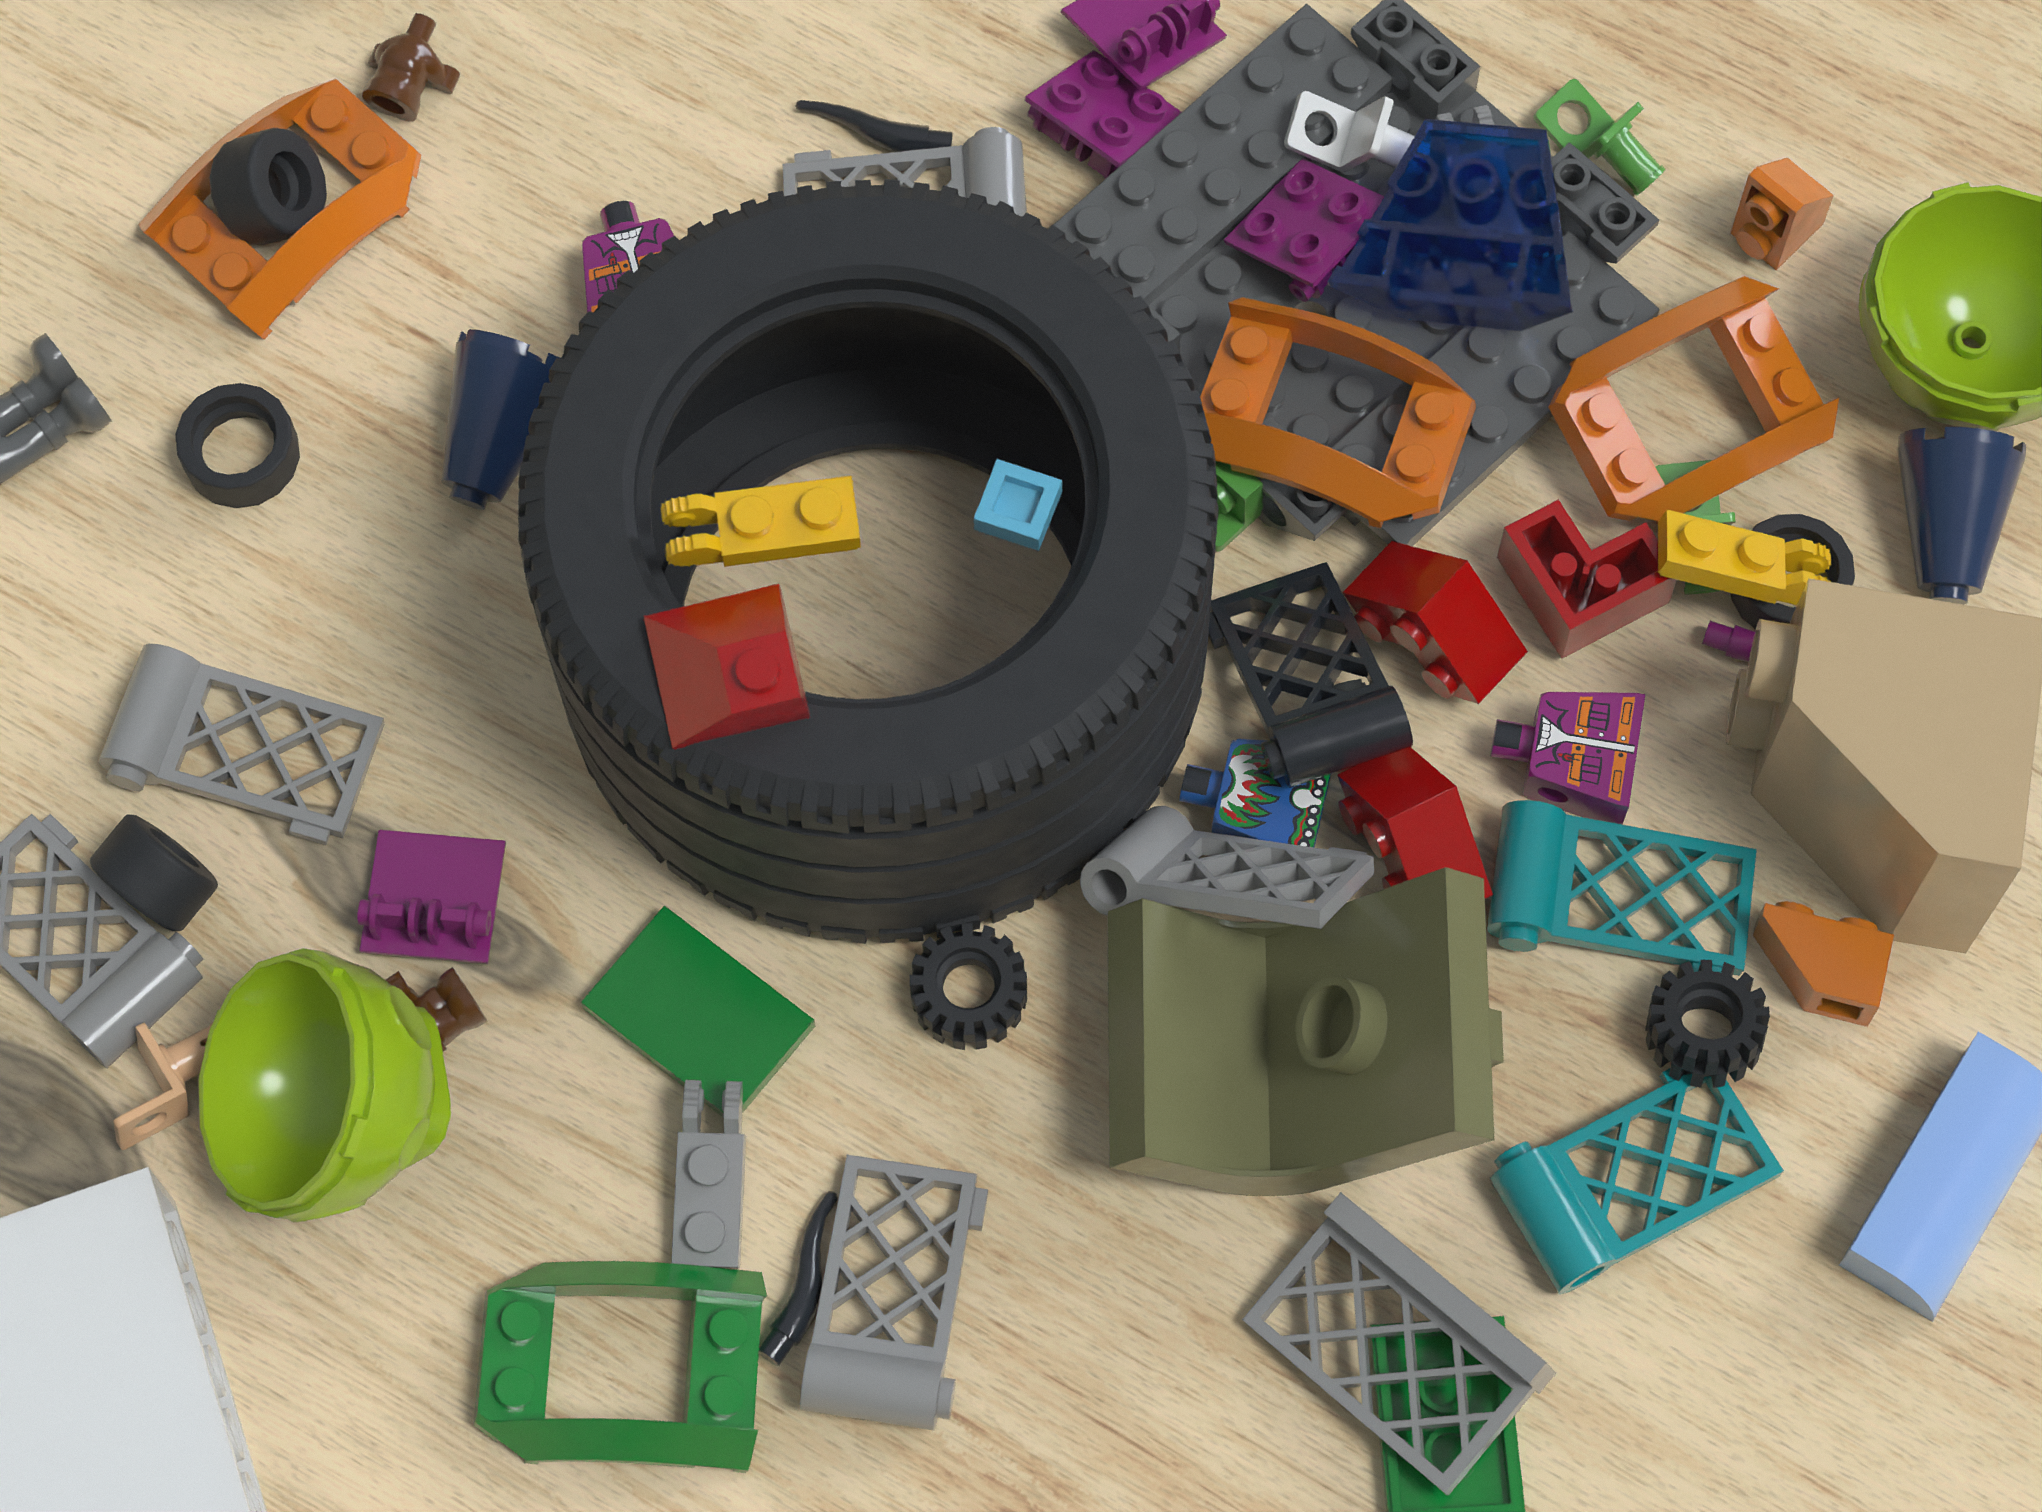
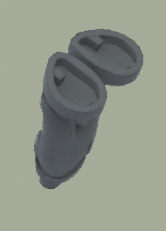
M46 333L36 338L30 346L34 374L26 383L21 380L13 385L10 391L0 395V484L54 448L58 450L68 442L65 436L79 431H100L112 422L100 402L80 377L78 378L68 361ZM61 401L50 413L44 410L49 405ZM30 419L34 420L31 423L19 429L18 431L14 432L13 434L5 437L7 434H9L22 424L26 423Z

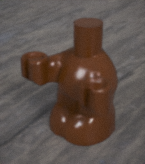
M415 13L406 33L394 36L375 45L368 65L377 70L367 82L362 92L363 100L370 107L401 120L415 121L420 109L421 94L427 82L430 83L432 88L450 94L453 93L459 80L460 72L450 65L443 64L428 44L436 26V22L432 18L424 14Z
M453 967L440 976L435 986L419 996L407 985L399 971L385 979L391 985L401 989L415 1007L425 1008L435 1019L440 1033L443 1052L447 1050L446 1046L461 1033L488 1022Z

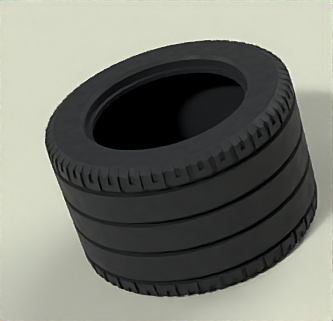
M885 179L884 185H871V180H855V186L841 187V181H826V188L813 190L812 185L797 187V194L784 196L783 190L768 193V200L757 204L754 198L741 203V210L730 214L727 209L714 213L712 222L704 226L700 221L687 228V236L679 240L676 236H673L662 242V251L657 255L652 252L647 254L639 261V269L634 273L627 270L617 279V289L614 292L607 290L598 300V308L594 312L588 311L579 321V335L571 334L564 346V354L561 358H557L549 369L550 383H544L539 395L538 407L534 409L529 421L528 431L530 435L526 436L523 461L518 480V541L521 548L529 597L534 607L569 725L590 776L596 781L597 787L623 825L627 824L628 830L660 864L667 860V868L682 880L684 879L704 896L709 892L713 893L717 903L728 908L732 907L756 921L758 916L765 917L766 923L770 926L783 929V927L794 930L795 933L810 937L811 931L821 932L823 939L829 940L845 938L851 939L854 943L866 944L867 938L879 937L880 943H894L895 939H909V942L924 941L923 935L935 932L937 938H940L941 929L951 926L952 932L962 930L961 923H973V930L980 929V922L990 918L993 924L1006 919L1007 915L1018 911L1021 913L1031 909L1034 906V899L1041 896L1046 900L1056 894L1061 887L1066 884L1069 886L1081 879V872L1085 865L1154 803L1160 794V787H1163L1185 747V741L1190 733L1202 695L1201 685L1204 678L1219 510L1217 504L1215 451L1211 444V436L1198 390L1194 391L1192 377L1182 361L1174 340L1168 342L1166 329L1158 318L1152 316L1150 308L1143 297L1140 295L1134 298L1131 285L1121 276L1116 277L1112 273L1111 266L1101 257L1095 260L1092 259L1087 247L1078 241L1071 243L1066 240L1065 232L1053 224L1048 229L1042 227L1039 218L1028 213L1021 217L1014 213L1013 206L999 201L995 206L988 204L985 196L971 193L970 197L966 198L959 196L958 189L943 185L941 191L930 190L928 183L914 182L913 188L901 187L900 180ZM866 449H902L940 455L970 465L990 476L998 459L1062 480V493L1049 528L1061 544L1071 564V569L1053 603L1039 621L1015 645L994 661L946 685L910 695L876 699H850L805 692L810 718L702 741L673 750L643 616L684 607L691 578L697 565L681 567L669 564V561L666 559V543L676 539V537H689L694 534L706 533L715 535L719 527L718 523L700 526L689 525L678 528L664 525L661 516V504H664L665 501H669L671 498H678L679 496L686 497L687 495L703 494L715 498L714 493L764 487L785 473L812 461L840 453Z

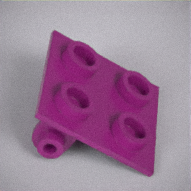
M1076 0L1061 9V14L1139 90L1144 89L1223 41L1227 36L1214 23L1216 11L1220 9V0Z
M1095 50L1026 95L1024 99L1025 102L1031 105L1027 116L1034 121L1033 128L1038 132L1044 133L1059 145L1061 144V148L1066 152L1073 150L1077 146L1075 158L1083 162L1090 157L1087 165L1101 174L1104 179L1110 176L1182 113L1167 102L1159 93L1147 87L1139 90L1107 58Z
M1302 158L1224 239L1226 245L1291 276L1293 281L1289 284V290L1297 299L1307 302L1311 297L1319 298L1324 293L1325 286L1334 278L1332 271L1343 273L1348 267L1346 260L1354 261L1360 254L1359 250L1373 236H1378L1382 232V222L1386 218L1385 213L1393 205V202L1380 194Z
M379 830L368 900L361 899L358 905L357 921L358 925H363L360 953L488 964L506 841Z

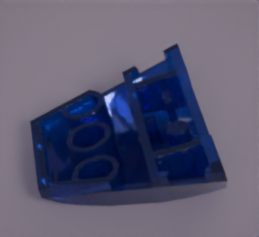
M1425 119L1387 182L1389 189L1372 218L1365 219L1357 232L1359 239L1342 267L1337 265L1327 281L1330 287L1401 319L1524 331L1572 313L1573 308L1547 130Z

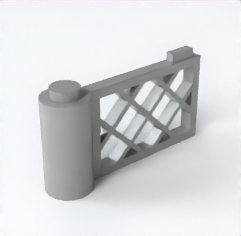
M1000 127L980 129L973 137L959 146L832 159L830 150L794 153L795 163L783 164L784 196L797 194L798 182L821 179L825 181H841V187L855 186V180H863L869 174L883 173L891 180H900L901 187L913 188L914 182L927 168L951 166V181L946 186L958 189L959 196L969 198L971 193L985 196L988 204L996 206L999 201L1013 206L1014 213L1021 217L1027 213L1023 145L1018 137Z
M149 643L143 645L101 753L99 764L108 771L106 778L119 787L132 791H142L144 785L160 783L291 823L290 835L327 845L330 835L339 838L344 837L382 733L384 718L205 665L175 648ZM211 685L237 692L246 709L212 725L203 706ZM249 696L264 701L253 706ZM282 706L297 710L306 728L273 743L260 717ZM310 715L324 719L314 724ZM200 718L205 729L194 733L198 719ZM252 721L265 747L235 762H231L218 736ZM342 724L365 731L359 749L336 761H333L320 736ZM313 739L326 765L293 781L279 754ZM210 740L224 764V767L203 777L179 771L186 752ZM272 758L285 785L263 796L247 792L238 774ZM352 767L345 784L340 772ZM333 777L342 796L334 817L308 810L299 792ZM231 778L236 788L221 784L220 782ZM291 796L296 806L281 802V800Z
M1154 806L1139 816L1085 865L1081 872L1080 885L1088 903L1099 913L1107 916L1108 911L1144 898L1169 906L1321 929L1374 875V858L1367 855V852L1335 847H1330L1327 850L1193 830L1188 819L1176 809L1167 806ZM1202 855L1210 856V857L1200 858ZM1316 899L1313 903L1302 902L1306 900Z
M31 814L0 842V871L2 870L0 874V966L107 1069L137 1041L136 1026L144 1022L148 1029H150L203 978L196 966L204 959L178 932H175L169 939L160 932H157L71 851L78 843V840L51 814L42 822ZM35 838L48 848L45 872L15 873L16 856ZM60 861L70 870L59 871ZM85 883L89 887L87 911L56 913L58 885ZM45 886L43 913L11 915L13 887ZM101 899L111 908L110 910H100ZM127 923L137 932L119 951L97 952L99 924ZM86 925L84 953L52 955L55 927ZM41 928L39 956H10L8 954L10 929ZM96 966H102V967L96 972ZM83 967L82 986L64 1003L60 1004L50 994L51 969ZM26 970H38L37 981Z
M854 1155L846 1156L814 1332L804 1367L800 1395L801 1411L931 1431L935 1430L938 1418L950 1419L956 1379L944 1377L946 1358L969 1229L982 1231L988 1197V1189L976 1188L977 1174ZM858 1176L886 1180L898 1197L868 1216L854 1197ZM901 1182L916 1185L907 1190ZM934 1187L961 1191L957 1211L935 1226L915 1201ZM904 1207H907L925 1233L895 1252L877 1226ZM852 1211L860 1223L848 1230ZM954 1228L950 1247L942 1236ZM868 1233L887 1259L857 1279L843 1260L844 1249ZM931 1243H934L948 1261L947 1272L925 1288H922L904 1262ZM895 1269L914 1295L884 1315L865 1288ZM841 1274L849 1285L837 1292L839 1276ZM943 1291L939 1310L931 1298ZM855 1295L858 1296L875 1319L874 1323L856 1335L829 1331L833 1310ZM923 1305L937 1324L934 1347L905 1343L892 1325ZM884 1331V1333L890 1340L877 1339L874 1337H876Z

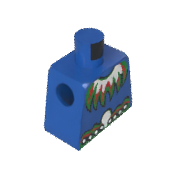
M1232 740L1224 772L1187 764L1179 801L1215 809L1211 833L1315 847L1331 774L1291 788L1287 786L1283 777L1273 780L1261 750V743L1268 740Z

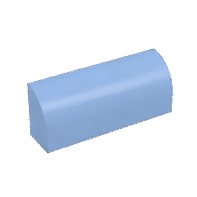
M1978 1031L1957 1063L1839 1266L1933 1322L2042 1134V1072L2023 1057Z

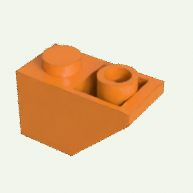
M1789 158L1757 166L1748 175L1730 233L1736 238L1739 246L1746 254L1757 260L1762 259L1772 268L1778 270L1824 224L1834 195Z
M1782 901L1775 905L1765 903L1755 923L1753 937L1802 1010L1868 1027L1880 1006L1894 934L1878 931L1877 925L1861 918L1845 917L1837 921L1814 915V911L1811 908L1796 902Z

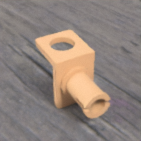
M144 1022L135 1027L138 1050L162 1089L163 1094L124 1113L113 1121L116 1142L121 1150H125L189 1116L185 1082L200 1075L206 1048L205 1044L213 1022L210 1023V1026L167 1048L163 1044H157ZM159 1113L149 1122L141 1126L135 1127L138 1123H140L147 1117Z

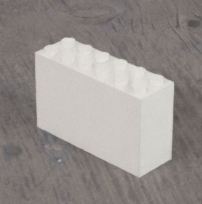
M149 1167L0 1218V1512H267L176 1202Z

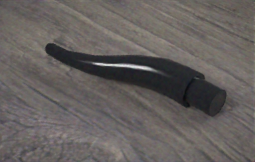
M799 100L795 104L798 111L819 114L840 122L869 142L891 152L952 146L953 132L930 130L928 125L894 122L857 109L825 102Z
M829 1191L813 1212L799 1249L797 1272L792 1292L780 1313L771 1323L770 1333L759 1347V1354L777 1366L782 1363L793 1345L798 1346L817 1312L822 1288L820 1244L826 1217L837 1201V1194L833 1191Z

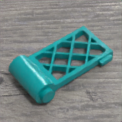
M1518 800L1508 802L1502 808L1492 887L1493 895L1491 896L1487 931L1492 936L1499 938L1498 944L1501 947L1513 951H1533L1537 949L1538 943L1550 941L1677 965L1690 961L1694 972L1699 971L1701 960H1712V971L1720 973L1724 962L1735 966L1733 975L1740 976L1745 969L1757 849L1567 815L1561 808L1541 801ZM1578 836L1602 840L1616 860L1592 876L1576 855ZM1622 844L1632 845L1635 847L1627 851ZM1647 849L1664 851L1679 869V872L1655 887L1634 858ZM1685 855L1698 857V859L1691 863ZM1711 860L1738 865L1736 888L1720 899L1697 871ZM1621 867L1625 869L1645 895L1622 912L1599 885L1601 881ZM1574 874L1582 884L1572 890ZM1686 878L1708 907L1684 924L1662 894ZM1587 891L1610 919L1595 931L1567 926L1570 903ZM1734 900L1732 915L1725 906ZM1649 903L1655 907L1673 930L1672 933L1659 942L1642 939L1627 920ZM1714 914L1731 935L1729 955L1706 951L1690 930ZM1616 927L1617 930L1621 933V935L1611 934L1608 932ZM1680 939L1685 947L1671 944Z
M1669 1068L1659 1076L1664 1083L1662 1087L1548 1146H1539L1532 1149L1529 1142L1525 1141L1513 1146L1495 1159L1494 1163L1498 1170L1490 1177V1182L1558 1294H1565L1581 1287L1605 1272L1612 1265L1773 1181L1784 1172L1727 1080L1725 1086L1713 1088L1711 1077L1704 1076L1703 1083H1706L1720 1105L1716 1124L1680 1114L1685 1093L1696 1087L1690 1086L1692 1074L1684 1072L1681 1079L1677 1081L1669 1076ZM1673 1100L1671 1111L1659 1107ZM1642 1116L1668 1124L1661 1153L1625 1143L1629 1124L1632 1120ZM1727 1118L1735 1130L1726 1127ZM1677 1127L1712 1137L1706 1167L1670 1156ZM1619 1128L1616 1140L1604 1136ZM1722 1141L1747 1148L1759 1169L1743 1178L1715 1170ZM1585 1145L1613 1153L1606 1182L1580 1175L1568 1154ZM1622 1156L1657 1166L1651 1196L1615 1185ZM1667 1170L1703 1180L1698 1202L1685 1207L1660 1199ZM1712 1183L1724 1186L1721 1190L1710 1195ZM1592 1193L1602 1195L1600 1206ZM1611 1199L1647 1209L1641 1232L1624 1241L1620 1240L1607 1219ZM1657 1212L1670 1216L1654 1224Z

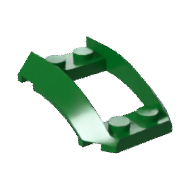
M546 1262L488 1289L485 1293L473 1425L495 1442L498 1440L522 1457L526 1464L538 1465L539 1462H611L686 1468L704 1466L733 1469V1472L747 1473L759 1430L754 1429L762 1301L767 1297L762 1272L660 1262ZM555 1296H627L692 1301L683 1422L603 1418L545 1419Z

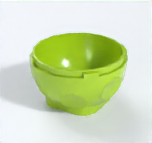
M1969 182L1932 191L1928 199L1905 211L1877 243L1868 270L1864 274L1860 286L1858 306L1860 325L1872 357L1888 381L1891 389L1908 405L1924 412L1927 418L1957 427L1998 431L2000 428L2014 426L2042 417V197L2000 185L1970 187ZM1969 338L1975 340L1980 345V348L1967 347L1962 339Z
M305 948L256 963L230 989L220 1010H217L205 1044L206 1048L199 1075V1126L212 1170L226 1187V1195L246 1212L288 1219L292 1222H302L359 1208L393 1180L400 1171L433 1154L445 1139L451 1117V1100L440 1033L435 1019L423 1007H415L401 989L388 983L372 969L349 962L324 951Z

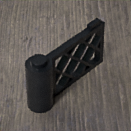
M1327 562L1211 600L1208 637L1214 649L1226 645L1270 739L1261 743V750L1273 780L1283 777L1287 786L1291 788L1412 747V732L1402 701L1396 689L1392 685H1388ZM1322 587L1325 593L1317 609L1292 603L1296 595ZM1251 610L1266 614L1257 629L1234 624L1230 617ZM1281 618L1306 625L1297 640L1272 634ZM1321 629L1346 636L1337 652L1311 645ZM1261 649L1286 655L1277 672L1252 665ZM1301 660L1327 667L1317 683L1292 676ZM1342 671L1366 677L1369 685L1348 692L1332 687ZM1282 691L1307 698L1301 708L1277 716L1272 708Z

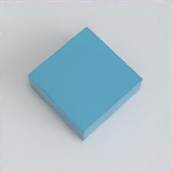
M997 459L973 518L974 530L1039 551L1062 493V480Z

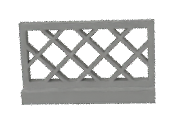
M1340 1192L1323 1212L1327 1219L1242 1320L1446 1495H1449L1534 1392L1540 1394L1556 1373L1546 1361ZM1334 1240L1351 1254L1353 1281L1317 1285L1315 1260L1330 1242ZM1362 1264L1380 1279L1363 1280ZM1305 1273L1306 1286L1294 1287ZM1393 1289L1401 1296L1403 1324L1367 1327L1364 1291ZM1354 1293L1356 1329L1320 1332L1317 1296ZM1307 1297L1309 1333L1281 1336L1265 1322L1282 1300ZM1412 1306L1430 1321L1414 1323ZM1443 1331L1452 1338L1455 1367L1417 1370L1415 1334ZM1404 1335L1407 1372L1370 1375L1368 1338ZM1357 1340L1360 1376L1331 1379L1323 1372L1321 1343ZM1310 1344L1311 1361L1294 1346ZM1463 1348L1482 1364L1465 1366ZM1495 1374L1513 1389L1495 1412L1469 1414L1466 1377ZM1456 1378L1459 1415L1421 1418L1418 1381ZM1408 1382L1411 1419L1382 1422L1373 1414L1371 1386ZM1361 1387L1362 1404L1343 1388ZM1485 1423L1471 1440L1470 1425ZM1460 1426L1462 1452L1447 1470L1442 1473L1425 1459L1422 1429ZM1412 1430L1413 1448L1398 1436L1395 1431Z

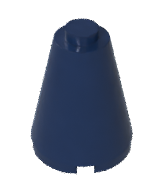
M468 329L467 334L463 331L460 332L455 348L441 481L452 489L450 499L480 510H485L488 501L495 503L502 501L520 472L526 436L530 435L528 431L530 418L534 409L538 407L539 395L544 383H550L549 369L555 360L560 357L548 353L544 364L539 356L528 351L530 344L483 330Z
M1945 427L1943 437L1925 440L1926 428L1905 431L1898 436L1897 452L1917 587L1920 590L1930 592L1929 599L1965 605L1968 603V595L1982 592L2025 461L2026 444L2021 442L2014 446V436L1979 428Z

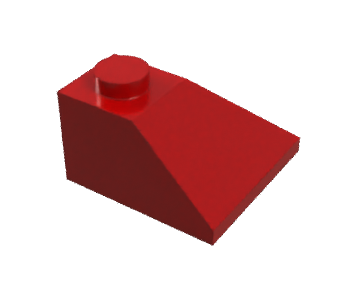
M779 583L643 616L673 750L702 741L810 718Z

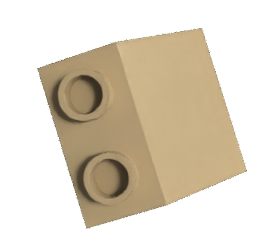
M1808 578L1789 624L1763 619L1758 621L1751 647L1748 670L1739 669L1728 715L1726 744L1757 750L1751 795L1872 923L1877 925L1879 931L1894 934L1893 941L1966 954L2021 869L2042 688V618Z

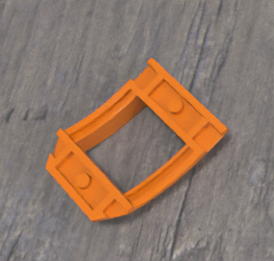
M333 79L283 96L227 133L189 167L138 226L218 298L231 313L265 340L272 332L269 326L292 300L298 303L312 286L361 240L393 217L399 215L403 218L410 210L406 204L412 176L417 179L421 154L337 79ZM297 124L361 182L316 214L287 240L269 260H266L249 243L233 235L219 216L203 201L211 194L209 177L212 163L223 144L244 135L270 128L287 129Z
M1743 276L1619 335L1570 363L1572 368L1565 382L1557 388L1548 408L1608 517L1630 522L1638 517L1656 521L1658 525V521L1666 510L1684 514L1714 497L1833 438L1839 398L1826 404L1823 403L1766 298L1779 288ZM1709 328L1766 433L1665 485L1607 378L1672 344Z
M1244 297L1228 302L1231 317L1200 396L1211 436V444L1215 451V461L1230 464L1232 471L1272 480L1329 500L1368 519L1369 526L1382 528L1384 521L1412 514L1414 520L1439 513L1476 409L1475 400L1437 364L1366 329L1321 314ZM1293 342L1359 361L1412 386L1382 472L1333 448L1291 432L1262 424Z

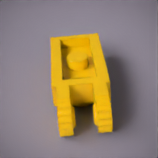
M852 475L714 493L715 498L703 494L687 495L686 497L679 496L661 504L662 522H664V525H669V527L675 526L678 528L718 523L720 537L701 533L689 537H676V539L666 543V559L669 561V564H674V566L690 567L691 565L698 566L723 562L724 567L851 551L861 548Z
M1666 510L1658 521V573H1660V576L1773 604L1781 601L1793 605L1798 604L1808 578L1831 582L1827 580V577L1824 578L1819 575V573H1825V570H1829V565H1831V554L1829 549H1826V545L1814 544L1813 541L1806 539L1785 542L1783 538L1671 510Z

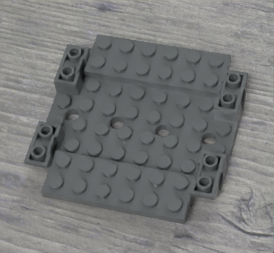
M1382 0L1351 28V36L1356 45L1306 3L1132 155L1123 165L1060 218L1054 226L1065 232L1066 240L1069 242L1078 241L1087 247L1092 259L1095 260L1101 257L1111 266L1112 273L1116 277L1121 276L1131 285L1134 298L1140 295L1143 297L1150 308L1152 316L1158 318L1166 329L1168 342L1174 340L1182 361L1192 377L1194 391L1198 390L1200 396L1231 317L1228 302L1241 297L1305 310L1350 323L1387 338L1437 364L1476 403L1475 412L1439 513L1414 520L1412 514L1384 521L1382 528L1369 526L1368 519L1336 503L1309 492L1255 476L1263 483V510L1258 518L1266 526L1315 541L1343 515L1354 526L1362 521L1387 545L1394 541L1414 546L1553 417L1548 406L1557 388L1565 382L1572 368L1570 363L1573 360L1658 316L1660 309L1606 262L1617 264L1658 226L1659 219L1570 142L1553 157L1476 91L1481 66L1404 0ZM1304 91H1308L1354 112L1384 96L1393 99L1394 102L1387 124L1420 139L1429 140L1431 142V152L1427 164L1418 176L1411 177L1406 172L1371 158L1343 173L1287 149L1284 146V140L1297 96ZM1488 105L1496 129L1498 148L1503 147L1531 262L1528 268L1469 280L1441 170L1444 159L1437 134L1436 117L1445 113L1452 114L1458 128L1461 156L1478 153L1481 151L1472 124L1473 109ZM1316 112L1308 115L1304 129L1309 140L1319 146L1330 144L1333 139L1334 129L1329 118ZM1302 158L1380 194L1393 202V205L1385 213L1386 218L1382 222V232L1378 236H1373L1359 250L1360 254L1354 261L1346 260L1348 267L1343 273L1332 271L1334 278L1325 286L1324 293L1319 298L1311 297L1307 302L1300 301L1289 290V284L1293 281L1291 276L1226 245L1224 239ZM1395 236L1406 241L1410 251L1401 257H1389L1378 249L1377 243L1383 238ZM1293 342L1262 424L1313 440L1382 472L1412 386L1359 361Z

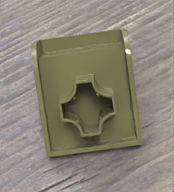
M1444 867L1345 903L1321 929L1279 922L1223 920L1144 898L1108 911L1109 1168L1228 1194L1287 1196L1320 1191L1495 1140L1492 1067L1504 1063L1502 1011L1489 1008L1484 878Z

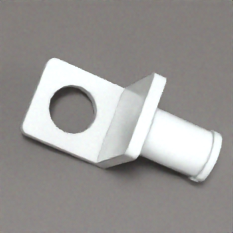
M1304 91L1297 96L1284 140V146L1287 149L1343 173L1373 158L1406 172L1411 177H1415L1424 169L1431 152V142L1429 140L1420 139L1387 124L1394 100L1386 96L1354 112L1311 92ZM1311 113H1321L1331 121L1334 135L1330 144L1326 146L1315 145L1306 136L1304 129L1305 121Z

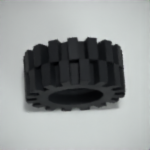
M961 923V932L953 933L951 926L945 927L940 930V939L934 941L929 937L922 944L923 953L921 956L915 954L912 961V975H909L911 1001L914 1012L916 1011L918 1014V1022L924 1030L928 1028L932 1030L933 1039L941 1044L944 1043L946 1038L953 1041V1048L965 1050L966 1042H975L976 1050L987 1048V1040L995 1037L997 1042L1006 1038L1007 1028L1010 1025L1016 1028L1021 1021L1022 1008L1026 1009L1027 972H1025L1024 959L1020 951L1014 952L1013 942L1005 934L1001 939L995 937V928L984 925L982 932L973 931V923ZM963 965H976L991 975L994 981V991L987 1002L976 1008H961L948 1000L943 991V985L948 974L955 968Z
M1701 960L1698 972L1693 971L1689 961L1679 965L1677 977L1670 970L1662 977L1660 987L1656 985L1652 993L1645 1031H1647L1648 1050L1655 1049L1653 1060L1659 1068L1671 1062L1670 1077L1679 1081L1684 1072L1692 1074L1690 1086L1702 1088L1704 1076L1711 1077L1713 1088L1725 1086L1728 1073L1734 1082H1737L1744 1078L1747 1067L1753 1070L1758 1063L1760 1052L1762 1053L1770 1011L1769 1006L1764 1007L1766 995L1762 988L1751 991L1754 979L1749 974L1744 972L1736 980L1733 978L1734 965L1724 962L1720 973L1712 971V960ZM1694 1009L1713 1010L1722 1014L1731 1022L1732 1031L1723 1038H1702L1684 1027L1682 1017L1686 1012Z

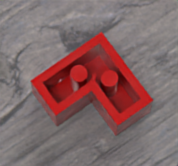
M1559 499L1505 526L1497 555L1500 564L1561 659L1668 604L1677 582L1676 579L1660 576V573H1658V539L1646 522L1591 550Z
M1391 541L1342 592L1356 612L1354 617L1361 631L1375 642L1388 641L1402 645L1407 650L1413 652L1424 668L1421 674L1426 684L1435 693L1446 699L1453 696L1479 704L1528 652L1468 560Z
M1409 747L1376 758L1337 774L1345 798L1338 801L1340 813L1351 833L1355 836L1362 833L1375 855L1379 859L1383 858L1389 874L1382 878L1384 889L1447 867L1484 878L1485 899L1493 895L1457 786L1413 748Z

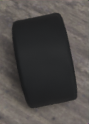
M270 128L235 138L223 144L213 159L209 178L211 198L218 216L233 235L247 243L265 245L290 239L302 226L325 208L327 198L326 180L319 158L307 141L291 130Z
M125 815L90 858L92 869L114 892L142 914L171 931H182L218 887L214 875L196 857L162 830L137 815Z

